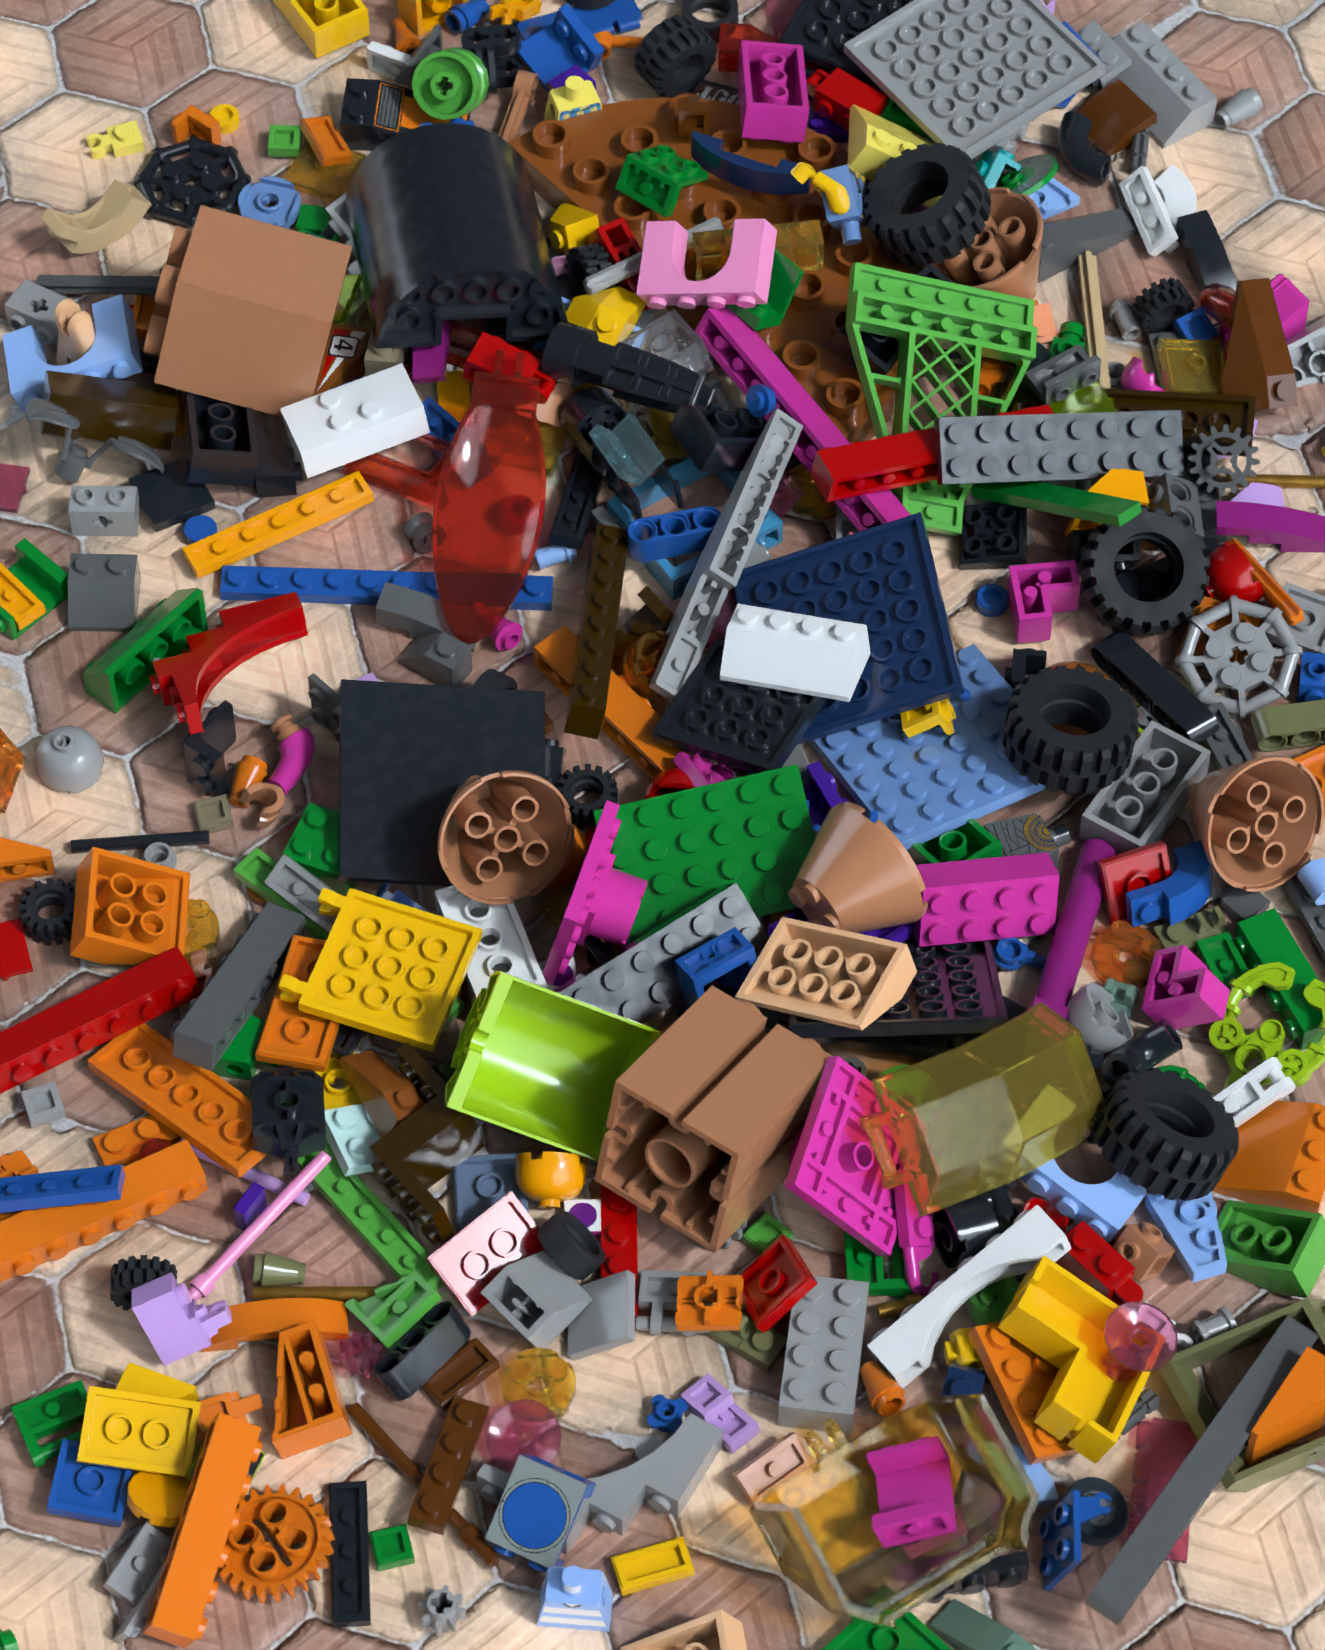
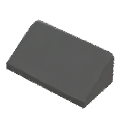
M436 24L420 41L395 77L397 83L412 88L414 71L421 60L442 49L440 25Z

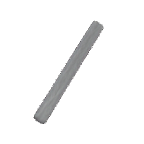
M713 217L688 229L689 235L686 250L720 235L724 231L720 219ZM642 251L586 277L583 280L586 292L589 295H593L638 274Z

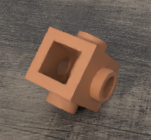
M1147 1222L1127 1224L1122 1227L1115 1236L1116 1243L1113 1246L1119 1254L1135 1267L1134 1277L1139 1282L1158 1278L1177 1251L1163 1238V1233L1158 1227Z

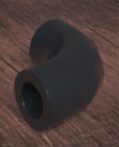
M1066 112L1061 120L1057 140L1063 162L1076 176L1094 184L1104 185L1111 168V156L1100 153L1090 146L1088 138L1093 123L1088 117L1077 112Z

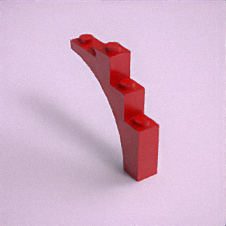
M296 592L218 611L221 624L215 625L216 629L185 636L188 649L182 650L183 654L152 662L155 674L150 675L149 679L154 696L160 694L164 706L173 705V708L176 709L179 723H186L190 735L204 732L201 719L204 704L214 687L228 673L263 651L282 643L308 636L303 606Z

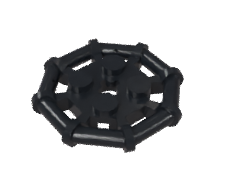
M198 135L191 136V139L173 145L152 149L151 157L140 175L134 178V186L152 204L147 210V214L153 219L159 217L185 225L188 229L194 228L201 205L235 214L234 209L238 204L239 194L252 180L246 174L237 156V149L233 146L225 147L198 139ZM189 152L191 155L175 161L170 159ZM208 155L215 156V157H218V158H216V159L213 161V160H210V157H209ZM160 166L163 174L160 178H154L153 176ZM228 166L233 174L231 177H225L222 172ZM196 181L198 186L192 187L191 184L187 183ZM226 190L230 191L226 199L220 198L221 192L224 194ZM161 191L164 198L157 199L154 192ZM176 205L184 207V212L175 210Z

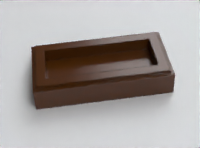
M475 1337L458 1350L421 1389L444 1412L450 1407L454 1396L462 1398L500 1368V1362Z

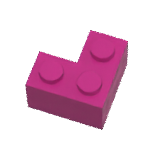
M1075 560L1009 566L1007 592L1017 643L1050 640L1053 620L1052 613L1078 610L1081 586Z
M1184 944L1156 950L1142 1010L1156 1023L1166 1019L1175 1030L1224 1020L1230 990Z

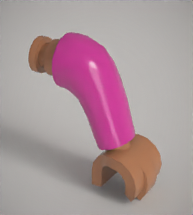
M291 714L281 717L270 728L273 733H279L277 739L281 743L278 747L280 760L266 783L260 782L246 788L240 797L243 805L253 800L263 804L264 808L257 817L256 827L260 830L267 828L275 821L284 804L285 796L305 774L314 756V736L308 728L301 729L297 723L292 724L294 718Z

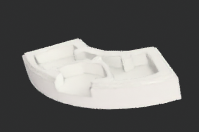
M1172 164L1154 183L1176 231L1177 217L1195 213L1197 200L1190 180L1180 169Z

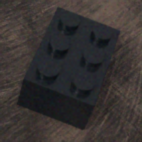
M186 391L181 421L188 483L253 486L259 458L253 409Z

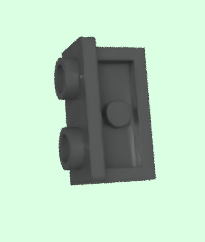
M1077 344L1027 371L1024 375V381L1044 405H1050L1056 401L1059 402L1066 399L1074 391L1082 387H1088L1099 379L1101 359L1097 355L1089 357L1082 347Z

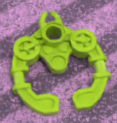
M1273 962L1257 966L1236 980L1231 979L1229 983L1231 988L1224 1020L1215 1021L1209 1031V1038L1213 1048L1220 1055L1225 1056L1231 1069L1224 1085L1225 1089L1253 1070L1245 1068L1247 1063L1253 1059L1262 1060L1261 1063L1271 1057H1277L1282 1064L1281 1071L1285 1077L1292 1079L1296 1087L1303 1086L1310 1079L1311 1074L1325 1061V983L1314 978L1304 989L1303 995L1310 1007L1323 1013V1021L1318 1026L1323 1034L1317 1044L1309 1042L1306 1047L1307 1050L1302 1052L1293 1048L1283 1051L1285 1030L1278 1020H1266L1258 1029L1248 1035L1245 1034L1242 1024L1236 1020V1017H1239L1241 1009L1237 1005L1243 995L1250 997L1253 990L1262 985L1276 991L1289 990L1294 981L1295 970L1281 962ZM1269 1078L1260 1082L1261 1086L1273 1084Z

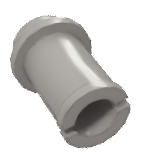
M1126 299L1114 301L1109 307V316L1112 320H1115L1121 331L1122 338L1125 341H1132L1138 338L1142 330L1133 315L1132 304L1127 302Z

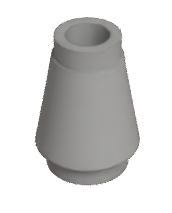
M1249 87L1246 90L1242 88L1215 113L1218 123L1223 128H1227L1258 115L1259 110L1263 108V103L1253 88Z

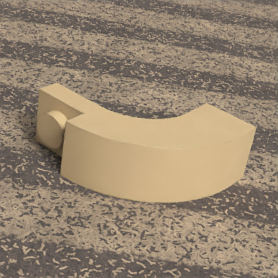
M114 180L103 197L90 209L79 214H66L47 208L41 216V220L49 227V234L59 240L71 253L86 254L99 251L124 237L142 219L152 204L134 185Z

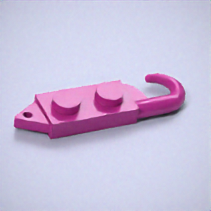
M910 1150L904 1151L898 1173L893 1175L899 1248H903L906 1281L913 1293H920L923 1296L928 1295L930 1289L939 1282V1274L937 1272L932 1274L929 1286L925 1287L922 1284L919 1261L928 1258L932 1253V1247L935 1246L929 1176L928 1173H923L913 1151Z

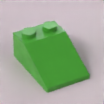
M1227 1200L1217 1220L1227 1260L1226 1272L1277 1294L1308 1298L1325 1265V1218L1321 1213Z

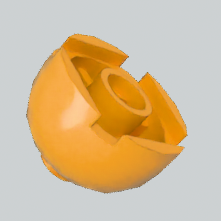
M531 1152L517 1154L515 1156L514 1170L517 1186L520 1192L528 1199L539 1201L538 1208L560 1209V1202L572 1200L581 1192L587 1175V1158L581 1159L580 1155L564 1152H542V1155L537 1156V1159H531Z

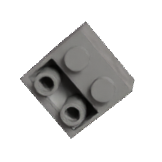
M544 1250L507 1265L480 1292L541 1352L593 1300Z

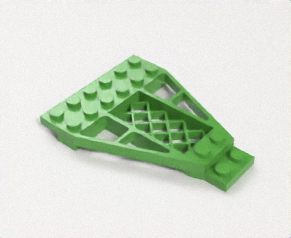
M853 263L850 266L845 328L876 438L889 436L875 384L892 387L895 391L892 436L908 433L909 424L914 430L928 429L934 424V418L944 417L950 411L955 417L977 416V405L994 408V415L1002 412L1006 413L1031 361L1036 358L1038 327L1033 326L1035 300L863 263ZM860 331L892 337L898 340L897 377L871 372ZM923 344L928 345L937 357L929 365L917 350ZM953 350L958 351L965 361L964 367L959 371L947 356ZM981 356L1012 362L1017 366L1002 399L978 394ZM939 361L951 376L943 383L931 369ZM915 362L921 371L913 376V364ZM922 374L926 376L934 387V390L928 395H925L915 382V379ZM952 380L955 381L962 391V398L957 402L945 388ZM912 392L919 402L910 408ZM935 393H938L948 406V409L941 414L938 413L929 401V398ZM920 405L932 419L924 427L912 412ZM937 480L891 489L894 496L898 497L900 503L911 515L921 512L927 531L951 536H958L962 533L964 501L971 489V484L937 485Z

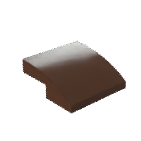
M1120 79L1101 89L1075 111L1088 117L1093 123L1089 133V142L1101 153L1110 156L1130 146L1133 135L1157 123V113Z

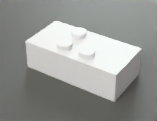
M402 363L280 408L287 436L307 478L430 433L424 406Z

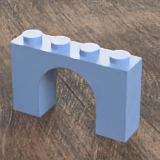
M122 294L92 304L96 329L94 342L84 356L70 364L62 366L47 364L45 344L33 325L2 335L10 392L23 412H26L31 399L44 398L46 370L117 380L143 372L134 314Z
M1046 1083L990 1158L996 1161L1005 1172L1013 1174L1024 1182L1033 1193L1042 1196L1053 1204L1062 1215L1073 1219L1078 1224L1083 1220L1109 1244L1147 1194L1146 1188L1139 1184L1138 1186L1129 1182V1178L1123 1173L1120 1175L1118 1172L1106 1182L1084 1184L1071 1179L1058 1167L1052 1154V1139L1055 1132L1075 1107V1104Z

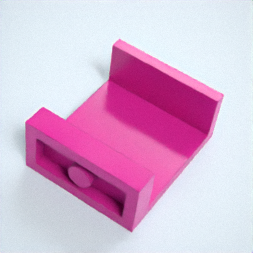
M939 1436L924 1437L913 1442L897 1446H886L880 1450L866 1453L867 1461L876 1475L879 1514L871 1515L872 1528L883 1548L957 1531L950 1456Z

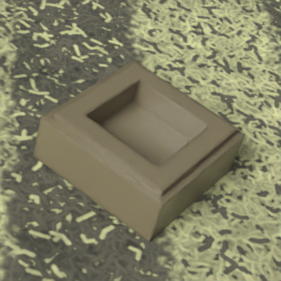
M226 794L193 801L199 831L209 830L210 834L234 828Z

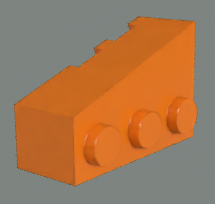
M315 1320L279 1332L276 1372L278 1386L277 1398H275L274 1402L276 1417L275 1431L272 1432V1443L281 1458L285 1459L352 1435L353 1432L325 1339Z

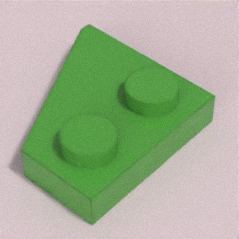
M413 1272L400 1278L393 1284H385L374 1289L375 1295L360 1302L353 1298L344 1305L389 1349L434 1307L442 1297L417 1272Z

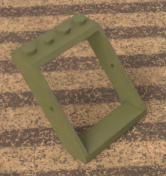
M1305 1298L1170 1355L1156 1365L1198 1441L1217 1413L1192 1369L1273 1336L1288 1315L1300 1323L1310 1320L1325 1346V1301ZM1325 1436L1251 1468H1247L1239 1453L1220 1481L1226 1490L1250 1491L1324 1459Z

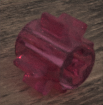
M352 1331V1336L347 1342H339L342 1354L338 1356V1362L340 1367L348 1365L349 1377L352 1378L356 1374L369 1378L375 1364L381 1359L379 1355L383 1353L382 1342L373 1344L372 1332L370 1331L366 1335L357 1334L355 1331Z

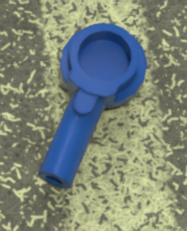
M1016 938L1001 939L992 949L996 966L1005 971L1018 970L1023 965L1043 969L1047 958L1045 955L1028 950L1027 945Z

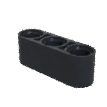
M440 1302L432 1307L375 1364L374 1373L393 1400H406L414 1395L470 1338L471 1330L452 1302Z

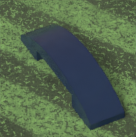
M693 131L691 134V157L702 168L723 181L751 191L775 195L806 194L810 190V178L804 184H801L791 174V170L798 163L781 158L777 167L724 151L722 139Z

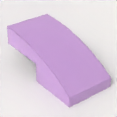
M708 1373L680 1395L687 1402L688 1409L693 1415L723 1430V1446L731 1454L735 1453L760 1433L758 1423L737 1406L733 1401L732 1393Z

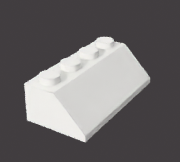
M737 604L726 629L720 680L850 702L871 654L867 625Z

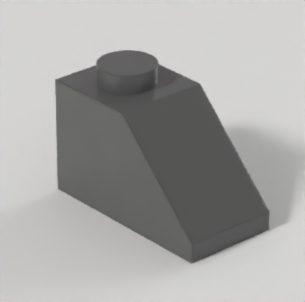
M445 632L416 637L398 659V663L438 685L460 686L473 670L471 646Z

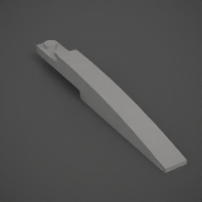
M778 408L773 411L703 549L665 634L669 639L648 687L673 702L696 669L727 593L730 589L736 587L803 428V425Z

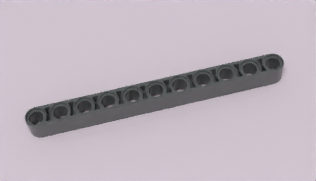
M1289 1315L1285 1318L1087 1598L1086 1605L1117 1626L1121 1623L1250 1438L1251 1430L1306 1347L1308 1346L1313 1349L1319 1339L1318 1334Z

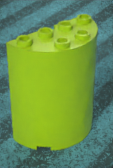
M497 970L490 976L488 988H482L459 1037L450 1066L456 1068V1071L446 1084V1107L598 1162L603 1137L610 1130L606 1127L615 1081L660 1037L662 1032Z

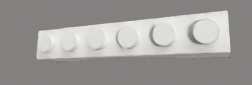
M1038 1204L1031 1210L1023 1211L1016 1217L1014 1224L1010 1228L990 1238L981 1252L961 1262L957 1271L947 1280L937 1282L930 1289L929 1295L918 1304L908 1306L901 1313L900 1318L889 1328L884 1327L873 1336L872 1342L867 1347L875 1360L904 1388L930 1366L935 1345L943 1328L952 1315L971 1296L986 1286L1004 1278L1028 1273L1043 1255L1056 1262L1072 1249L1066 1235Z

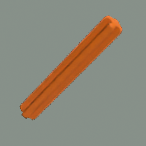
M1231 539L1229 541L1230 544H1236L1251 563L1254 569L1250 572L1253 583L1257 580L1260 581L1263 597L1274 609L1278 607L1283 611L1282 617L1289 625L1296 626L1299 622H1303L1305 618L1303 609L1237 539Z

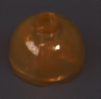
M664 631L646 633L635 639L628 646L622 660L623 677L628 686L637 695L644 696L650 700L665 698L648 687L669 639Z

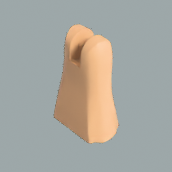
M71 299L62 300L55 309V320L58 328L56 364L58 366L67 365L80 359L88 352L95 339L91 315L86 311H81L79 304Z

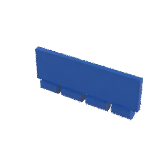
M615 0L606 7L593 10L572 7L593 35L601 31H608L615 35L614 27L616 26L619 34L641 27L639 20L642 19V14L634 0ZM557 12L516 22V27L520 30L523 41L551 25Z

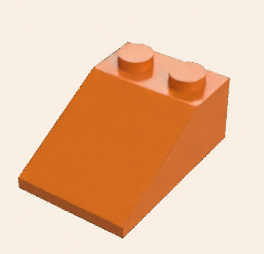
M1308 1346L1306 1347L1251 1430L1244 1459L1246 1466L1252 1467L1321 1429L1325 1423L1324 1355Z

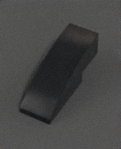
M1207 209L1177 217L1176 233L1187 255L1186 266L1210 310L1233 305L1237 283L1223 243Z

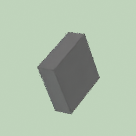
M1234 888L1221 899L1220 906L1240 922L1265 912L1270 906V900L1260 892H1249Z

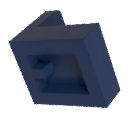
M951 1362L948 1367L941 1400L937 1405L936 1414L944 1416L943 1419L952 1424L964 1425L965 1422L972 1423L977 1414L987 1373Z

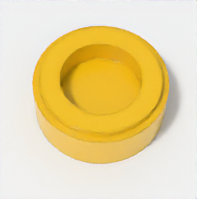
M220 104L213 107L209 112L219 121L221 134H230L238 129L240 116L236 107L229 104Z

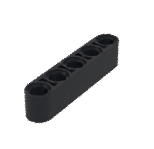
M1118 629L1091 647V655L1101 670L1116 681L1123 690L1162 726L1197 744L1219 731V723L1210 709L1123 630Z

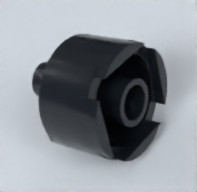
M987 1190L972 1191L935 1202L932 1205L933 1222L937 1221L938 1232L934 1233L935 1246L945 1266L948 1269L955 1267L954 1272L957 1271L958 1266L965 1259L974 1257L981 1252L990 1238L1007 1230L1003 1221H997L993 1211L992 1197Z

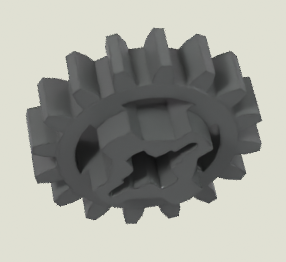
M1224 424L1222 432H1218L1214 426H1211L1212 435L1207 437L1201 432L1199 436L1203 442L1200 445L1196 443L1191 445L1197 453L1196 455L1188 456L1189 461L1196 462V466L1189 470L1190 474H1200L1196 483L1200 485L1207 482L1208 493L1214 487L1219 488L1220 496H1224L1225 488H1230L1233 494H1237L1236 485L1241 484L1247 488L1249 485L1245 478L1247 476L1256 477L1257 475L1251 470V466L1260 464V460L1252 458V454L1258 451V447L1249 448L1248 443L1252 437L1248 435L1242 439L1240 437L1241 428L1239 427L1234 433H1230L1228 424ZM1229 438L1236 442L1230 447L1219 446L1214 440ZM1206 448L1211 454L1210 465L1203 470L1201 459ZM1213 448H1216L1218 452L1224 455L1228 452L1232 454L1233 457H1231L1230 462L1235 470L1234 473L1225 466L1216 467L1215 464L1218 458ZM1245 451L1246 466L1242 472L1237 466V456ZM1218 473L1229 474L1233 481L1217 482L1212 480V478Z

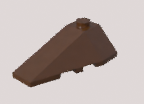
M1261 278L1238 281L1231 314L1233 322L1230 340L1226 341L1225 352H1227L1224 370H1221L1219 378L1220 395L1255 396V410L1298 406L1295 372L1270 279Z

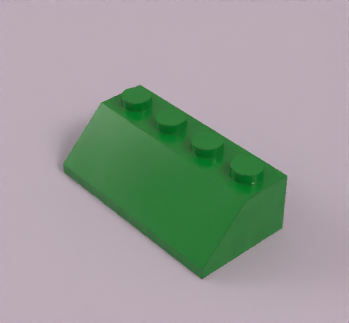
M199 588L176 590L171 596L161 600L153 612L145 619L136 622L127 635L121 640L115 641L101 658L87 666L83 673L86 693L114 714L121 710L150 684L149 676L154 675L153 658L164 659L183 654L182 650L188 649L185 636L208 631L203 591Z

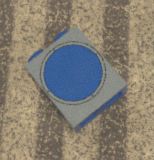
M530 1453L519 1454L485 1539L494 1543L493 1549L503 1555L514 1557L516 1553L529 1559L527 1565L538 1571L547 1573L549 1567H562L564 1560L559 1557L583 1499L591 1498L596 1483Z

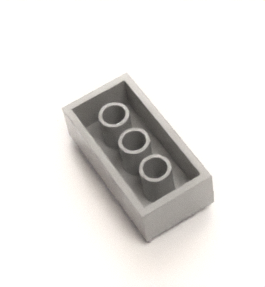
M1151 720L1135 742L1129 767L1125 769V773L1120 779L1101 789L1082 814L1079 838L1083 841L1095 838L1103 839L1114 848L1115 855L1158 842L1189 800L1191 787L1195 783H1199L1207 775L1211 751Z
M813 1276L818 1284L791 1308L779 1399L778 1426L852 1435L867 1314L869 1282Z

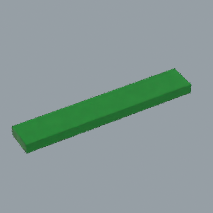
M1043 482L975 484L971 487L973 497L1117 527L1123 526L1142 512L1140 501Z

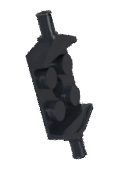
M278 1064L277 1070L260 1071L251 1079L253 1150L283 1158V1172L286 1175H290V1167H292V1175H295L299 1172L298 1158L326 1148L323 1078L313 1070H295L293 1067ZM290 1102L294 1103L295 1105L291 1107H286L281 1104Z

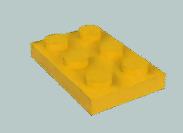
M89 1386L77 1462L189 1478L201 1402Z

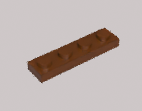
M457 1396L453 1397L408 1515L407 1525L444 1535L487 1420L490 1406Z

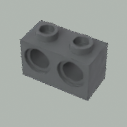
M1165 472L1147 488L1148 508L1157 505L1165 507V512L1168 514L1174 511L1183 516L1181 522L1185 525L1191 523L1197 529L1193 533L1197 540L1203 539L1205 536L1197 484Z

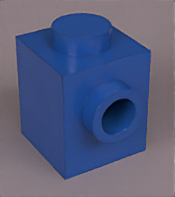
M1303 652L1298 668L1296 703L1325 699V654Z

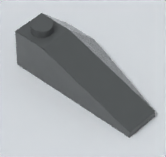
M1123 207L1043 223L1038 283L1078 264L1077 257L1080 254H1084L1085 251H1091L1092 255H1096L1138 234L1139 230L1133 217Z

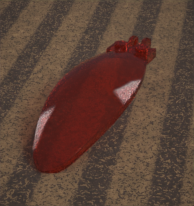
M505 350L496 351L493 373L474 371L471 405L464 414L451 441L437 485L432 520V553L436 585L449 628L460 641L468 644H474L485 639L497 628L508 613L529 573L543 526L546 504V464L542 436L536 416L540 379L523 377L525 353L517 352L515 356L514 375L502 374L503 366L505 365Z

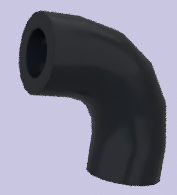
M1162 1019L1113 1051L1103 1061L1101 1068L1102 1077L1108 1085L1114 1087L1116 1082L1125 1073L1139 1068H1145L1146 1070L1153 1068L1183 1049L1182 1041L1174 1027L1166 1019Z

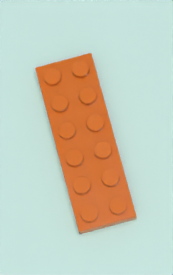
M143 1023L115 1037L87 1060L90 1071L182 1138L187 1139L189 1143L237 1178H241L268 1155L253 1150L251 1099L214 1072L173 1057L174 1044L147 1024Z

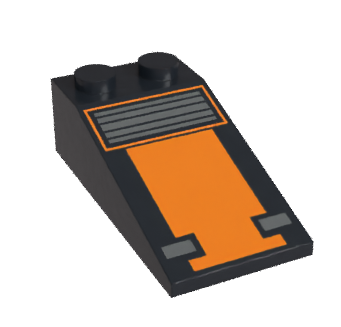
M347 78L339 125L340 134L350 150L373 151L395 135L419 127L423 123H449L452 120H441L428 115L419 107L412 89L373 79ZM471 112L459 118L470 121Z

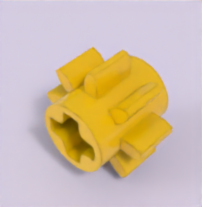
M973 1328L955 1330L949 1335L950 1341L944 1342L945 1349L943 1351L947 1366L953 1362L978 1370L983 1368L968 1335Z

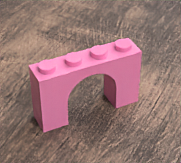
M735 219L731 251L725 266L716 275L703 281L687 280L685 275L684 263L689 232L677 221H647L636 295L647 303L648 307L665 309L666 306L677 305L684 309H694L696 305H707L711 308L720 309L724 308L725 305L732 304L743 308H753L755 304H767L777 230L766 219Z

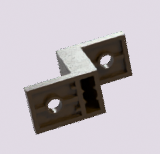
M406 1042L396 1050L401 1062L398 1069L402 1076L414 1085L421 1100L426 1104L369 1147L374 1158L371 1166L380 1177L379 1185L390 1199L396 1196L402 1202L400 1208L411 1222L417 1219L423 1225L421 1231L432 1245L436 1243L442 1245L454 1236L455 1233L444 1207L428 1189L485 1145L474 1117L446 1107L445 1081Z

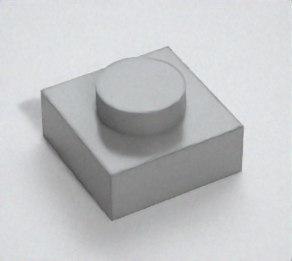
M55 1081L21 1091V1097L32 1128L66 1118Z

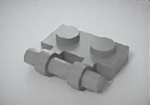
M642 1270L638 1305L639 1309L651 1310V1316H637L636 1330L650 1331L651 1335H663V1331L683 1332L684 1336H696V1333H710L711 1331H677L675 1317H664L665 1310L677 1311V1280L679 1277L707 1275V1272ZM703 1302L704 1306H712V1302Z

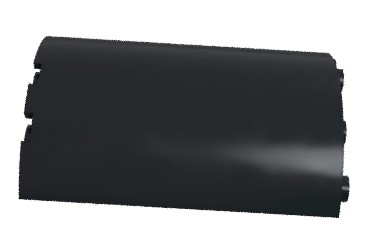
M430 124L407 130L388 139L375 148L359 165L349 183L345 204L376 349L441 346L443 320L505 317L503 330L505 342L548 340L552 330L559 322H568L528 168L517 150L507 141L488 130L467 124Z

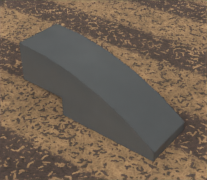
M387 582L384 584L375 608L377 624L409 631V639L415 640L418 636L445 632L471 646L472 653H474L483 628L481 621L444 601L413 589Z

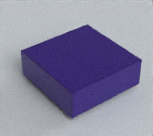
M256 1182L251 1183L233 1207L238 1228L245 1231L266 1208L265 1187Z

